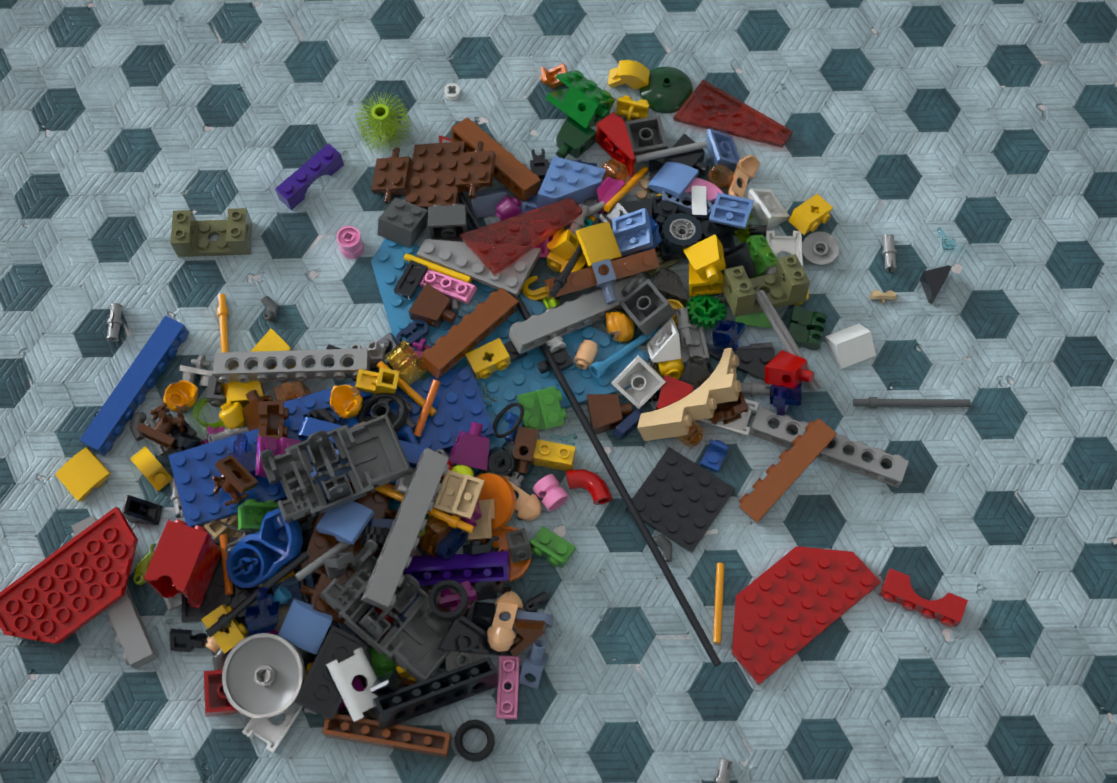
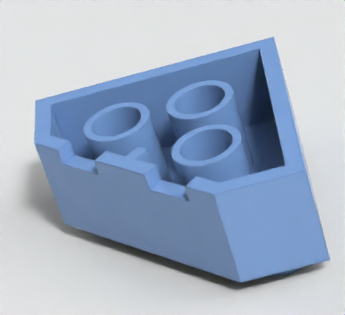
M553 156L538 192L537 209L555 213L562 202H578L581 204L588 198H598L597 189L605 181L606 169Z

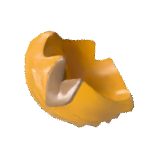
M621 311L606 312V327L608 333L614 335L612 339L621 343L631 341L635 332L633 319Z
M186 380L171 383L165 390L163 402L167 404V408L174 412H177V410L185 412L195 404L198 397V387Z
M335 385L331 391L330 408L343 419L356 417L361 410L363 401L360 391L350 385Z

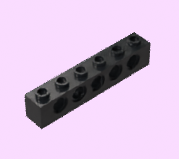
M486 657L374 698V715L381 730L497 687L498 671L491 658Z

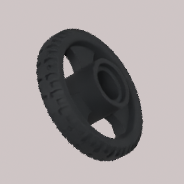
M379 393L366 400L358 414L359 423L388 414L396 433L406 423L408 407L403 398L397 394ZM392 401L400 406V415H394L389 406ZM371 409L372 417L366 418L369 410Z

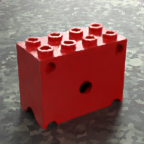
M175 519V522L168 520L144 579L161 597L169 599L170 597L174 598L179 593H183L188 599V603L192 607L199 609L221 556V551L210 537L211 535L207 533V529L200 526L189 527L186 522Z

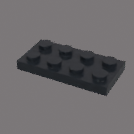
M332 625L294 703L332 721L342 701V697L326 664L336 659L340 663L354 656L353 651L362 647L365 653L369 644Z

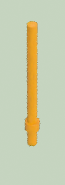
M219 294L217 316L220 321L221 353L229 352L227 327L229 311L228 307H226V295ZM223 383V395L226 398L229 383Z
M385 485L375 488L376 491L402 502L404 494ZM433 507L430 512L426 513L448 523V526L454 529L459 528L470 534L474 530L473 525L462 521L456 515H448Z

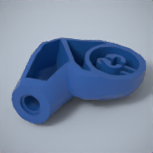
M280 508L268 512L263 517L260 531L242 538L229 552L226 560V571L229 579L241 588L258 587L300 555L303 537L298 520H292V522L286 524Z

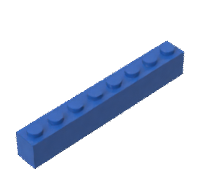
M165 315L79 439L85 447H89L90 450L103 457L112 449L114 441L123 433L125 425L132 419L138 406L145 401L147 393L155 386L160 374L164 373L170 359L175 357L181 343L186 341L189 332L184 324Z

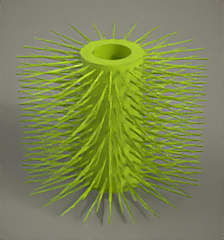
M381 93V98L379 99L378 97L380 103H377V105L375 103V106H373L372 102H369L371 107L367 105L366 108L371 110L369 113L366 112L365 117L362 116V118L356 119L359 120L356 126L358 125V130L359 128L363 130L362 138L365 136V142L377 136L371 142L377 140V142L382 144L383 149L385 140H387L388 155V148L390 150L388 146L389 141L391 140L392 143H395L393 141L395 139L399 143L398 139H401V135L402 137L405 135L403 134L404 131H406V134L409 129L405 130L406 127H409L408 125L400 127V125L410 123L411 119L410 116L407 118L409 112L406 114L408 108L406 110L404 107L403 109L399 108L404 106V103L393 107L396 103L400 102V99L393 103V105L388 101L390 97L386 99V102H382ZM404 110L402 114L395 115L397 112H402ZM398 116H404L401 119H396Z

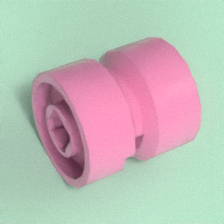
M353 226L341 228L336 237L342 255L348 259L359 257L364 251L360 232Z
M553 474L543 477L533 486V491L538 498H543L542 503L548 511L559 508L569 498L564 488L558 487L559 482Z

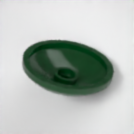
M664 66L650 71L648 86L640 88L641 99L648 101L650 109L660 113H673L681 110L689 103L693 88L691 80L683 71L674 67Z

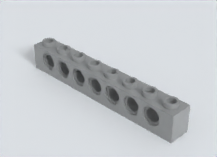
M368 348L215 353L213 375L221 383H230V381L242 383L249 381L268 382L269 380L285 382L295 379L297 381H306L307 379L323 381L330 378L336 380H344L345 378L357 379L359 369L370 371L371 356ZM353 363L351 367H346L347 364ZM315 364L314 367L308 368V366ZM329 364H334L332 367L327 368ZM296 365L294 368L289 369L290 366ZM258 366L256 369L251 370L252 367Z
M759 407L750 430V435L791 449L794 446L792 444L793 440L799 434L803 436L807 432L805 427L809 423L805 421L799 422L793 420L788 415H779L769 408L762 409ZM774 423L778 428H771L768 424ZM787 430L795 431L796 435H790ZM841 434L836 435L830 442L833 446L832 449L826 447L816 458L899 488L909 462L900 455L888 454L881 448H871L864 442L849 440ZM843 450H849L852 455L844 454ZM862 457H868L871 462H865ZM881 463H886L890 469H884Z

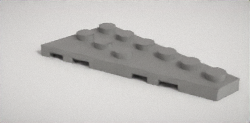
M425 239L417 252V257L470 276L472 280L499 290L502 287L510 295L517 297L541 254V248Z

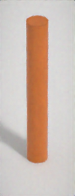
M433 379L414 430L415 436L421 437L441 383L440 381Z
M222 534L219 537L225 595H233V582L229 579L226 571L228 535Z

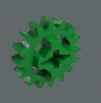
M707 293L703 297L700 294H697V298L692 296L691 301H687L686 305L689 320L691 319L690 324L696 323L697 328L703 326L704 330H707L709 326L711 329H714L715 325L720 327L721 322L725 320L727 312L725 303L720 304V298L714 299L715 295L708 297Z

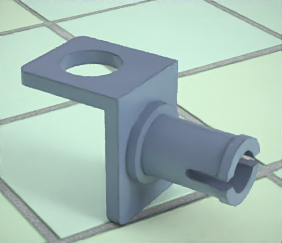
M606 259L593 263L592 268L597 280L596 288L603 290L606 304L618 301L613 287L616 282V276L611 260ZM606 265L609 268V273L604 276L600 275L598 272L599 266Z
M535 640L533 642V647L529 650L522 665L519 678L520 684L535 689L539 687L542 671L549 657L548 654L544 653L546 644L542 640ZM525 674H533L536 680L528 681L525 678Z

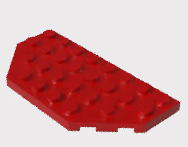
M114 507L0 592V628L4 635L60 644L124 597L138 539L120 508Z
M796 546L736 595L732 655L754 681L760 685L881 582L854 552Z

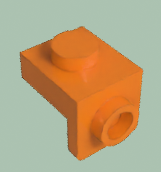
M564 63L550 70H547L545 67L540 68L542 73L540 77L544 85L554 89L564 84L556 78L557 74L568 72L567 66Z

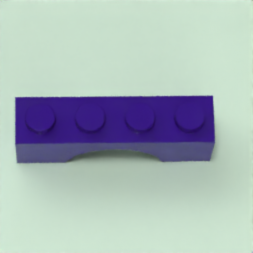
M328 143L275 188L279 200L290 210L295 208L305 199L308 188L316 179L323 175L332 176L344 166L341 154Z

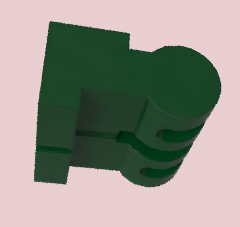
M794 305L788 331L798 348L805 347L809 350H819L821 348V341L819 340L823 338L822 332L824 331V323L827 319L824 313L802 309V306Z

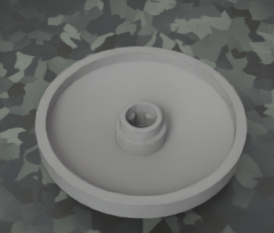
M269 633L251 635L240 641L230 651L222 671L223 689L231 705L246 716L261 719L278 716L294 705V700L305 680V666L298 649L287 639Z

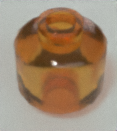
M610 159L601 167L606 169L605 180L607 177L625 182L628 177L626 165L618 160Z
M719 164L709 170V182L721 190L731 186L734 173L729 167Z
M693 420L692 425L689 427L688 435L677 436L676 438L685 446H696L703 439V428Z

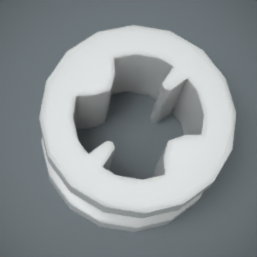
M449 83L445 86L444 94L448 100L453 101L460 97V88L457 84ZM449 90H455V94H449Z
M556 336L547 342L551 353L566 347L565 342H562L563 338L561 336Z

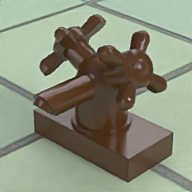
M163 403L155 410L150 411L154 420L158 417L160 418L155 427L151 428L140 422L137 431L140 436L173 451V449L177 448L175 445L176 440L168 436L173 425H177L180 427V432H184L185 419L181 410H177L178 417L173 418L166 413L170 410L166 408L167 404Z
M232 454L218 460L215 464V467L222 476L212 477L216 486L213 493L217 494L220 488H223L226 493L230 494L232 500L225 502L226 506L238 504L249 496L248 493L239 496L238 491L242 494L255 488L258 484L253 475Z

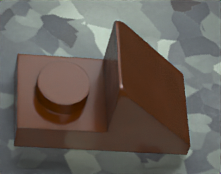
M515 619L513 628L519 634L516 635L510 652L515 657L545 633L547 623L542 620Z

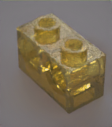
M405 339L384 356L396 371H400L399 375L409 386L427 371L421 365V358Z

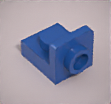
M710 439L700 466L718 473L726 457L728 446L720 440L714 441Z

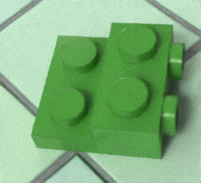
M550 386L517 395L518 403L524 408L522 420L525 428L540 430L564 425V420L567 419L565 409L560 407L559 401H562L560 389L556 390L555 386Z

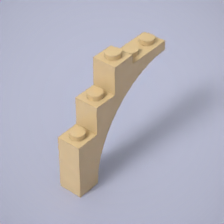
M732 348L724 349L722 358L714 372L695 391L667 407L640 414L637 428L644 441L688 435L689 427L692 425L693 420L713 418L714 409L717 408L718 403L738 401L739 392L742 390L740 381L736 379V368L739 366V358L734 354Z

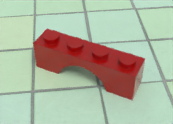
M891 568L886 574L879 593L885 601L899 603L904 609L909 611L916 610L928 619L935 618L940 620L947 627H957L961 622L968 600L949 592L938 600L923 599L912 589L910 576Z

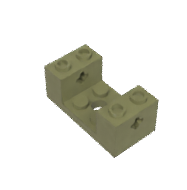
M246 208L228 209L227 220L197 221L191 210L173 211L170 244L178 257L251 254L252 220ZM219 235L216 241L210 240L211 236Z
M794 254L778 258L775 273L754 278H748L743 265L725 269L722 291L734 317L763 311L755 298L756 293L760 290L768 293L767 297L774 308L805 302L810 281L797 255Z

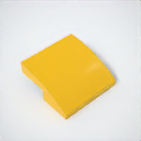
M609 222L588 226L575 231L588 266H592L593 263L602 260H615L622 257Z
M85 447L68 460L55 475L74 498L82 502L94 488H99L111 473L89 447Z

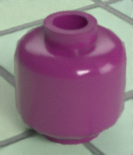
M505 196L495 206V214L504 223L513 222L522 214L520 207L522 203L515 196L513 198Z

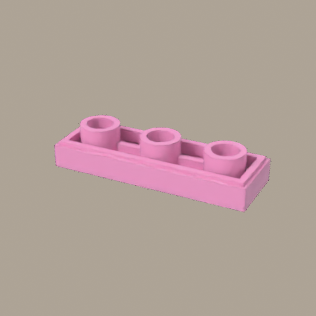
M430 269L427 270L420 282L422 288L428 283L445 296L469 304L477 290L475 285Z
M499 656L496 719L517 720L520 656ZM507 684L512 685L509 690H506L504 687Z

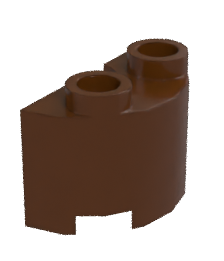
M742 391L739 392L738 401L717 404V408L714 409L713 418H710L714 425L720 421H723L724 424L734 422L742 418L741 413L748 412Z
M259 401L260 424L258 426V437L288 438L289 430L288 426H285V419H289V408H285L284 401Z

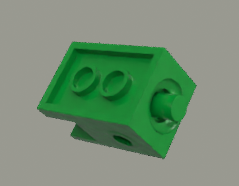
M578 70L557 74L556 78L567 85L569 89L549 92L545 98L584 128L597 126L598 122L610 114V110L616 100L608 91L600 89L597 83L585 78L584 74Z

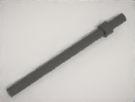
M869 397L868 399H853V406H868V408H877L878 406L970 407V399H878L877 397Z

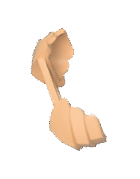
M745 156L738 161L728 195L743 198L749 178L755 177V173L760 165L755 156ZM738 178L742 181L741 188L737 185Z
M502 475L509 481L510 476ZM509 481L513 489L519 493L515 504V510L518 511L517 517L525 521L537 519L542 510L540 500L535 494L530 496Z
M513 591L504 593L496 600L495 605H497L492 627L487 630L488 643L492 649L498 652L507 651L512 646L516 637V633L512 629L518 608L523 609L522 600ZM502 613H509L511 618L508 621H502L499 619V616Z

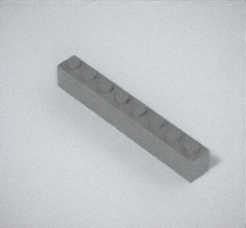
M641 272L636 275H630L622 281H616L613 287L618 301L606 304L603 290L600 288L591 294H583L574 301H566L557 308H550L545 313L533 315L526 321L516 322L510 327L509 338L518 353L522 354L547 343L556 336L562 337L606 318V312L623 311L625 309L619 302L625 296L622 295L621 291L630 279L645 277Z
M426 448L421 453L361 599L362 601L383 610L394 604L397 596L394 594L395 590L401 586L404 575H402L403 570L408 568L412 559L409 556L411 550L417 547L420 539L417 537L418 533L424 529L427 519H424L426 513L430 512L434 505L432 500L434 493L437 494L442 485L439 482L441 476H445L449 465H447L448 457L429 448Z
M92 515L72 525L71 527L74 531L71 534L72 538L98 519ZM127 586L124 597L104 612H108L110 617L107 619L111 629H115L117 633L115 640L118 646L122 647L125 652L122 655L127 666L130 665L137 669L157 659L158 656Z

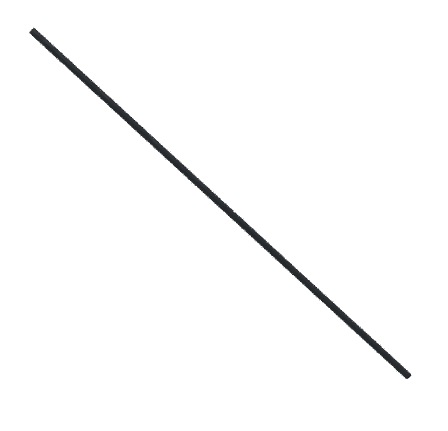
M460 192L459 201L461 205L466 206L467 216L483 244H491L464 193ZM518 294L514 298L518 301L517 307L526 321L531 315ZM546 343L542 344L539 347L713 666L720 665L721 661L552 353Z

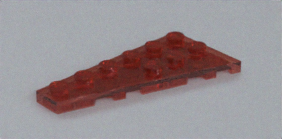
M705 80L700 82L673 117V121L705 129H713L725 134L782 148L793 134L792 130Z
M570 197L460 234V238L495 276L583 212L582 208Z

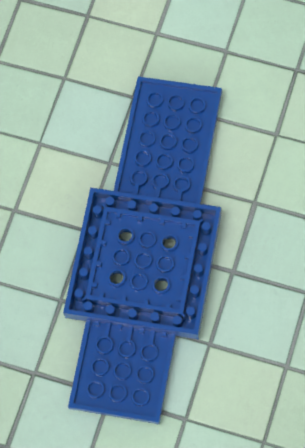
M470 365L446 372L439 379L432 376L408 383L412 389L426 400L433 379L441 382L432 407L437 412L434 416L428 415L421 437L415 436L418 442L416 443L417 445L431 448L434 451L437 449L444 451L452 449L460 430L469 432L472 421L483 424L481 435L487 437L494 436L492 424ZM356 381L346 383L343 385H350L355 387ZM398 386L395 394L401 396L405 402L412 405L413 410L410 411L409 418L417 425L422 407ZM332 388L284 402L285 408H289V419H285V426H288L289 430L288 438L300 440L297 435L304 417H307L308 412L311 410L326 409L338 420V425H348L350 428L359 424L358 415L354 418L343 419L335 414L330 408ZM360 391L363 405L366 403V400L373 397V393ZM392 401L389 406L394 415H398L400 406ZM371 409L367 414V416L372 417ZM258 429L168 455L187 526L194 528L195 526H202L238 515V506L247 499H256L257 502L273 500L276 503L279 500L287 499L281 481L270 485L268 478L255 476ZM397 436L398 440L406 441L405 438ZM305 447L304 449H305V452H306V454H307V456H308V459H309V461H310V464H313L312 461H311V458H310V456H309L307 447ZM232 454L253 475L258 484L255 488L242 494L238 491L239 496L246 493L249 496L238 504L226 506L224 503L232 500V498L223 488H220L217 494L213 493L216 486L212 477L222 476L215 467V464L218 460ZM397 480L390 481V484L395 486Z

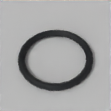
M516 402L507 405L497 415L492 426L495 437H507L518 428L524 416V408L520 403ZM512 407H519L520 415L515 425L506 433L498 434L496 427L502 415Z

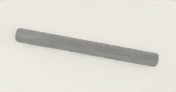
M764 290L757 292L755 297L787 351L804 358ZM807 363V370L812 371L811 367ZM815 374L811 383L807 382L812 391H816L821 387Z

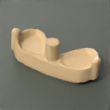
M647 176L639 180V185L643 189L636 193V198L639 200L647 198L649 189L647 187L649 184Z
M873 290L870 294V300L882 299L881 303H885V299L896 301L897 294L892 290L885 293Z

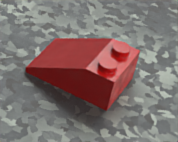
M612 112L597 123V144L632 178L635 173V155L625 121L621 116H617Z
M223 670L204 671L205 717L240 713L231 705L225 695L222 684Z

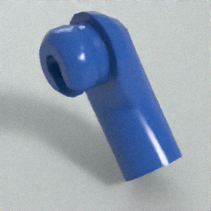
M509 412L506 415L505 421L510 423L507 431L517 422L519 417L516 413ZM518 428L504 439L508 442H514Z
M404 425L399 432H396L397 436L405 438L407 442L418 443L410 426Z

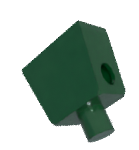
M568 116L556 137V146L559 148L556 155L563 159L568 154L574 158H579L597 142V131L592 128H584Z

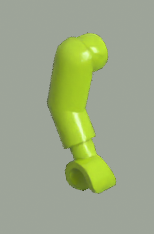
M547 296V298L544 297L542 299L547 310L557 308L560 305L559 299H555V297L549 298Z
M156 543L151 544L150 552L136 565L133 581L138 585L146 582L144 576L153 557Z

